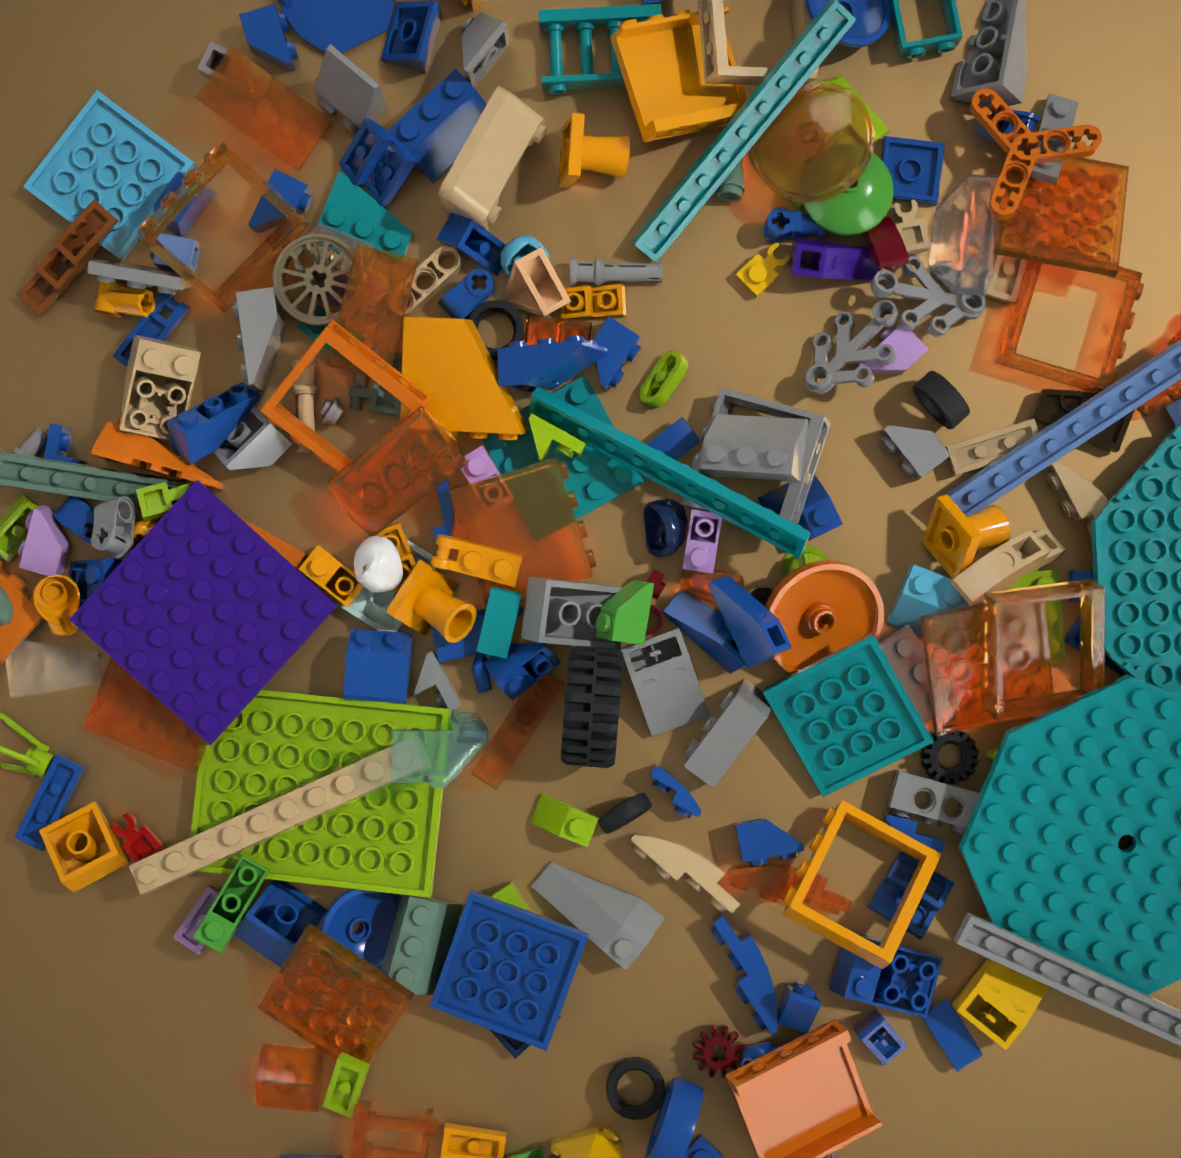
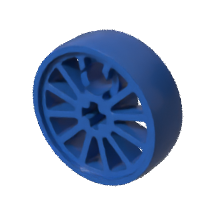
M674 1077L665 1092L663 1103L657 1113L644 1158L685 1157L702 1104L704 1089L701 1086L682 1078Z

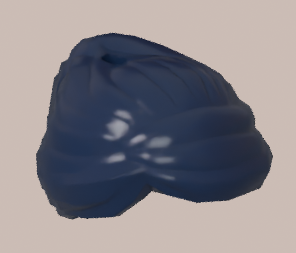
M673 498L651 501L644 507L646 548L652 556L658 558L667 557L675 553L685 540L688 522L686 510L682 504Z

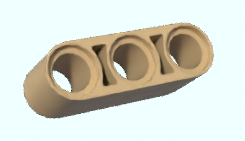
M451 246L438 248L389 294L388 306L395 317L404 320V317H413L460 273L462 261L458 251ZM445 256H452L456 259L455 265L450 269H444L439 265L440 260ZM424 276L433 279V285L427 290L417 287L419 279ZM401 297H407L411 300L409 308L404 311L395 309V302Z

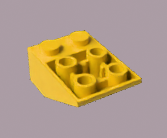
M988 958L951 1005L999 1046L1007 1050L1027 1025L1049 986Z

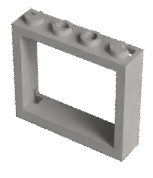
M721 388L715 403L712 402V416L709 424H706L702 431V447L700 453L694 456L692 469L711 478V475L700 469L704 437L717 414L732 415L734 406L778 418L809 420L801 482L790 481L779 516L792 523L798 524L831 422L820 414ZM683 498L684 501L682 505L686 506L690 510H692V508L707 510L697 505L696 503L686 498Z

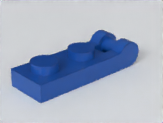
M160 293L155 299L154 312H151L148 317H142L113 354V357L127 367L134 334L166 341L179 323L187 317L191 308L184 302L179 303L173 299V294ZM165 308L172 312L167 320L159 315Z

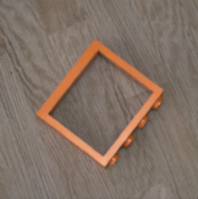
M332 319L260 411L265 414L266 419L271 424L277 427L281 426L286 430L295 443L300 446H306L314 452L318 461L324 465H330L337 470L345 482L352 485L355 484L360 488L426 408L431 397ZM325 343L332 346L411 409L363 468L355 464L279 404L280 400Z

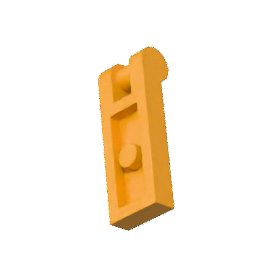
M437 535L435 544L438 545L436 555H432L431 566L515 587L523 555L448 535ZM450 549L459 550L457 560L448 558Z

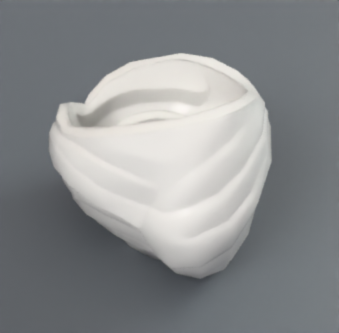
M380 535L371 536L364 540L354 556L355 578L370 592H388L393 590L401 582L403 576L402 563L396 546L391 540Z

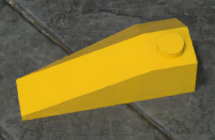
M596 1126L554 1137L550 1150L557 1156L561 1154L560 1158H621L623 1142L620 1141L621 1136L612 1129L605 1127L602 1130Z

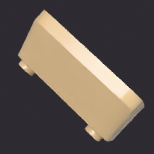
M500 86L492 94L445 177L438 193L443 211L446 214L454 213L472 219L488 232V223L493 224L501 211V207L498 206L499 196L527 146H531L533 142L539 143L547 129L545 119L514 94Z

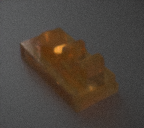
M683 569L680 590L696 599L716 603L707 584L708 582L730 576L741 587H744V577L714 569L713 573Z

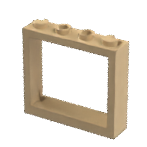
M698 0L704 83L759 86L773 68L729 66L723 0ZM790 0L794 42L812 22L805 0ZM818 67L802 87L817 79Z

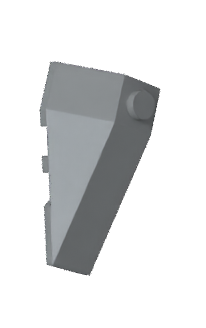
M988 0L981 15L983 23L977 36H971L968 43L971 47L965 61H960L955 70L951 98L971 103L976 91L988 88L994 90L1008 106L1021 104L1027 79L1026 0ZM980 99L979 105L990 107L991 102L989 100L983 102Z
M552 862L531 885L533 889L579 930L589 933L588 938L625 970L643 951L665 920V917L642 898Z

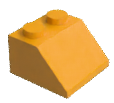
M96 801L39 830L61 883L73 893L130 864L117 835L112 831L110 823Z

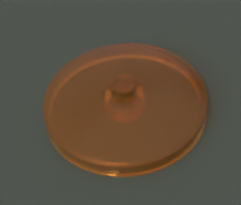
M830 82L804 83L751 147L753 163L764 183L783 198L805 203L830 199L852 186L867 168L875 144L874 126L864 103L849 89Z

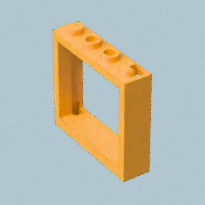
M842 800L835 808L830 806L827 814L824 816L822 822L826 826L822 834L817 832L809 846L813 853L809 861L804 859L799 866L796 876L800 879L795 888L790 886L783 901L787 905L782 914L875 966L884 969L891 964L942 854ZM843 819L919 860L880 946L802 904Z

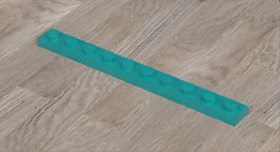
M829 0L632 239L631 242L653 261L657 262L857 20L837 0Z
M537 387L531 394L528 414L531 415L532 413L585 442L587 446L799 559L804 552L811 532L804 529L801 525L792 523L777 515L771 509L762 507L749 500L743 494L732 491L721 485L718 481L693 470L690 466L670 458L662 451L640 442L634 436L627 435L612 427L606 421H601L584 412L581 408L563 401L551 392Z

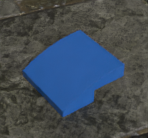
M366 118L338 165L354 185H364L380 206H387L392 202L417 160L391 133L372 119Z
M900 851L876 889L867 908L891 922L919 861ZM935 871L933 872L906 932L918 939L924 937L936 912L941 910L954 885L952 881Z

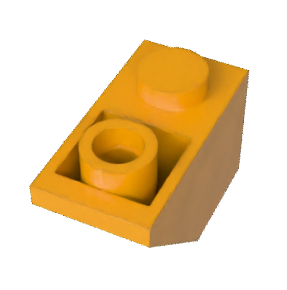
M317 545L299 567L301 572L347 608L364 587L357 581L355 573L321 545Z

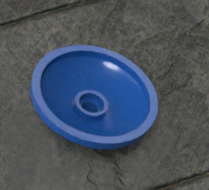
M805 0L807 11L812 20L829 0ZM837 0L857 19L840 39L839 44L849 47L868 46L879 40L888 29L891 21V5L889 0Z
M350 889L337 897L327 909L320 926V947L328 964L338 973L353 979H367L379 975L398 909L399 899L392 893ZM359 923L358 930L353 932V926Z

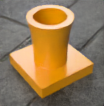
M572 113L562 127L558 187L570 189L581 176V170L609 174L624 179L629 163V136L604 137L583 135L585 114Z
M943 495L936 499L922 543L951 578L954 579L972 565L977 550L997 548L1009 541L1010 525L1007 516L998 506L991 505L977 513L966 516L948 495Z
M420 559L385 611L424 636L433 626L450 643H456L465 638L473 628L476 620L475 607L452 596L459 584Z

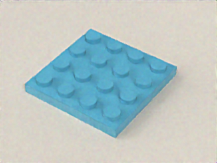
M96 90L23 187L70 223H73L95 199L118 220L101 246L123 262L156 219L153 209L154 203L178 171L190 174L196 164L100 91Z

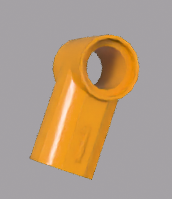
M100 281L94 311L115 317H122V314L148 317L151 312H154L156 301L154 300L153 292L147 289L132 288L117 282L107 283Z

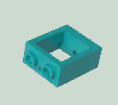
M889 0L891 5V23L898 57L907 55L908 59H913L925 55L926 51L937 50L938 53H945L954 50L955 46H958L963 35L956 0H941L948 35L913 42L906 41L899 1Z

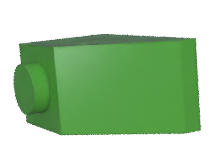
M633 579L601 606V611L596 621V637L610 641L644 645L654 583Z

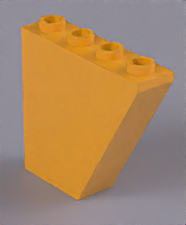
M404 317L402 375L431 397L426 408L408 428L410 429V435L428 436L429 430H439L440 437H458L459 431L469 432V438L488 439V433H499L500 440H517L518 434H527L528 428L508 389L498 386V369L472 320ZM402 402L400 422L411 410Z

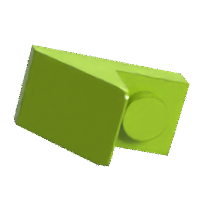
M531 413L528 419L540 463L543 462L553 443L557 444L556 450L569 458H572L574 454L581 457L586 448L585 442Z

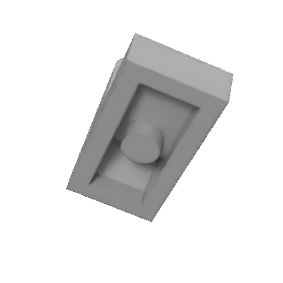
M435 651L429 652L426 655L414 696L436 685L438 691L434 692L440 706L442 708L448 707V709H452V712L463 705L444 668L438 662Z

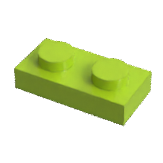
M341 1052L322 1107L351 1118L356 1110L370 1063Z

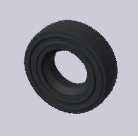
M644 792L639 793L600 817L598 820L599 826L605 834H610L647 812L652 807V804Z

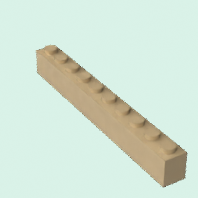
M410 737L129 865L140 895L154 892L430 767L432 764L420 737Z

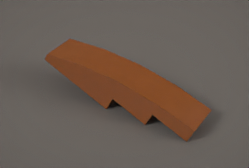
M94 199L52 244L55 248L35 268L36 274L17 295L39 315L43 316L82 271L118 220Z

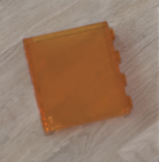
M557 455L552 456L551 459L466 485L459 484L449 489L464 540L523 555L515 587L476 577L485 606H487L491 586L522 593L521 598H524L527 594L529 576L580 581L593 577L592 568L597 567L596 559L592 549L586 550L583 539L588 537L583 519L577 521L574 509L579 508L574 490L568 491L565 480L570 478L565 461L559 462Z

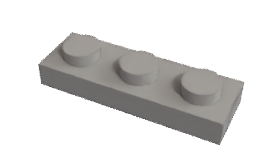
M1049 93L1038 131L1072 127L1079 102ZM1057 138L1050 139L1047 142L1048 148L1051 151L1060 152L1064 149L1063 142ZM1041 141L1037 145V148H1040V154H1042ZM1063 160L1034 164L1030 177L1055 184L1059 177Z

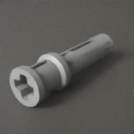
M570 258V286H574L575 283H595L596 286H600L604 282L611 281L661 283L662 263L604 262L601 258H596L595 261H576L575 258Z

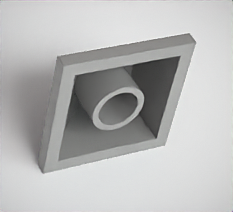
M480 12L476 18L470 17L461 29L463 33L461 40L466 80L473 87L478 84L510 44L508 25L483 12Z
M254 405L214 454L229 470L271 466L277 459H280L292 443Z

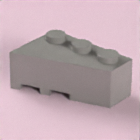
M746 679L742 681L734 694L731 691L720 704L722 710L717 717L712 715L704 725L702 731L705 734L700 741L694 739L684 752L688 756L684 767L712 788L716 786L761 727L771 710V706L765 698L763 691Z

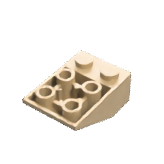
M134 334L127 366L119 430L171 440L167 421L184 411H188L201 352L193 347Z

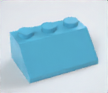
M914 564L908 566L887 623L900 629L907 624L916 635L973 657L991 626L1001 598L992 595L970 606L951 584L953 579Z

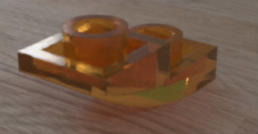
M529 315L526 317L524 342H527L528 346L537 345V340L555 339L556 343L566 342L565 337L583 336L584 340H590L592 322Z

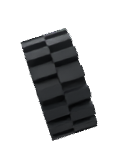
M945 728L936 730L935 733L931 734L933 743L924 747L923 751L920 752V758L923 761L921 764L926 769V773L936 781L945 784H959L961 781L968 780L969 776L975 773V766L979 765V759H977L979 749L975 746L976 742L969 737V734L959 729ZM946 744L956 745L961 752V760L953 768L942 766L938 759L939 750Z

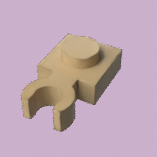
M915 199L911 200V211L908 213L902 212L900 204L895 203L894 215L901 222L895 225L903 239L908 255L930 251L931 244L925 218L915 219L918 211V204Z

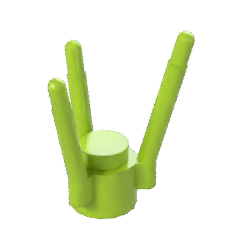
M0 712V719L36 747L35 750L29 748L24 755L0 745V753L20 760L22 765H24L0 761V768L25 773L34 778L37 776L44 778L54 759V755L48 753L51 747L38 741L14 720Z

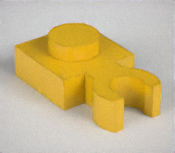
M778 242L770 246L765 259L757 253L735 275L756 298L778 278L779 274L774 268L785 266L791 257L789 254L781 260L774 257V251L780 246Z

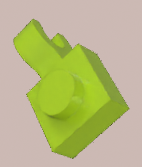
M162 482L136 489L144 521L163 517L190 488V484L169 489L167 482Z

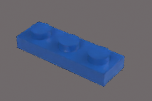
M56 754L14 838L40 851H45L46 846L39 830L61 819L86 767L61 754Z

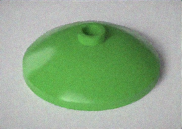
M837 145L819 153L808 165L801 183L802 202L810 218L822 229L841 236L860 235L876 227L888 213L893 200V181L887 166L876 154L856 145ZM853 180L856 187L849 188L845 181Z

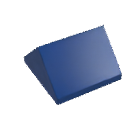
M435 0L397 2L380 60L385 63L426 73L442 19L439 2Z

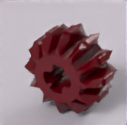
M711 1024L710 1035L704 1030L699 1031L700 1037L704 1040L703 1042L699 1040L693 1041V1047L700 1051L694 1052L692 1057L693 1060H702L698 1065L700 1071L709 1067V1077L713 1078L716 1070L720 1069L722 1078H725L727 1074L725 1068L729 1067L732 1071L738 1069L733 1060L738 1062L743 1060L741 1053L737 1051L744 1049L745 1046L743 1042H735L739 1036L737 1031H733L727 1036V1025L723 1024L720 1033H717L715 1025ZM718 1045V1048H720L721 1045H724L723 1050L725 1054L721 1057L716 1054V1057H713L712 1047Z

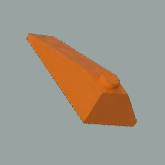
M118 418L117 423L107 421L92 447V455L107 461L192 483L199 480L204 486L222 491L224 488V484L195 465L190 464L152 437L119 430L120 418Z

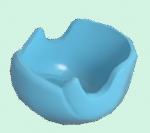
M521 235L506 243L500 253L501 266L505 273L510 275L513 264L518 259L540 247L543 248L548 259L549 253L535 237Z

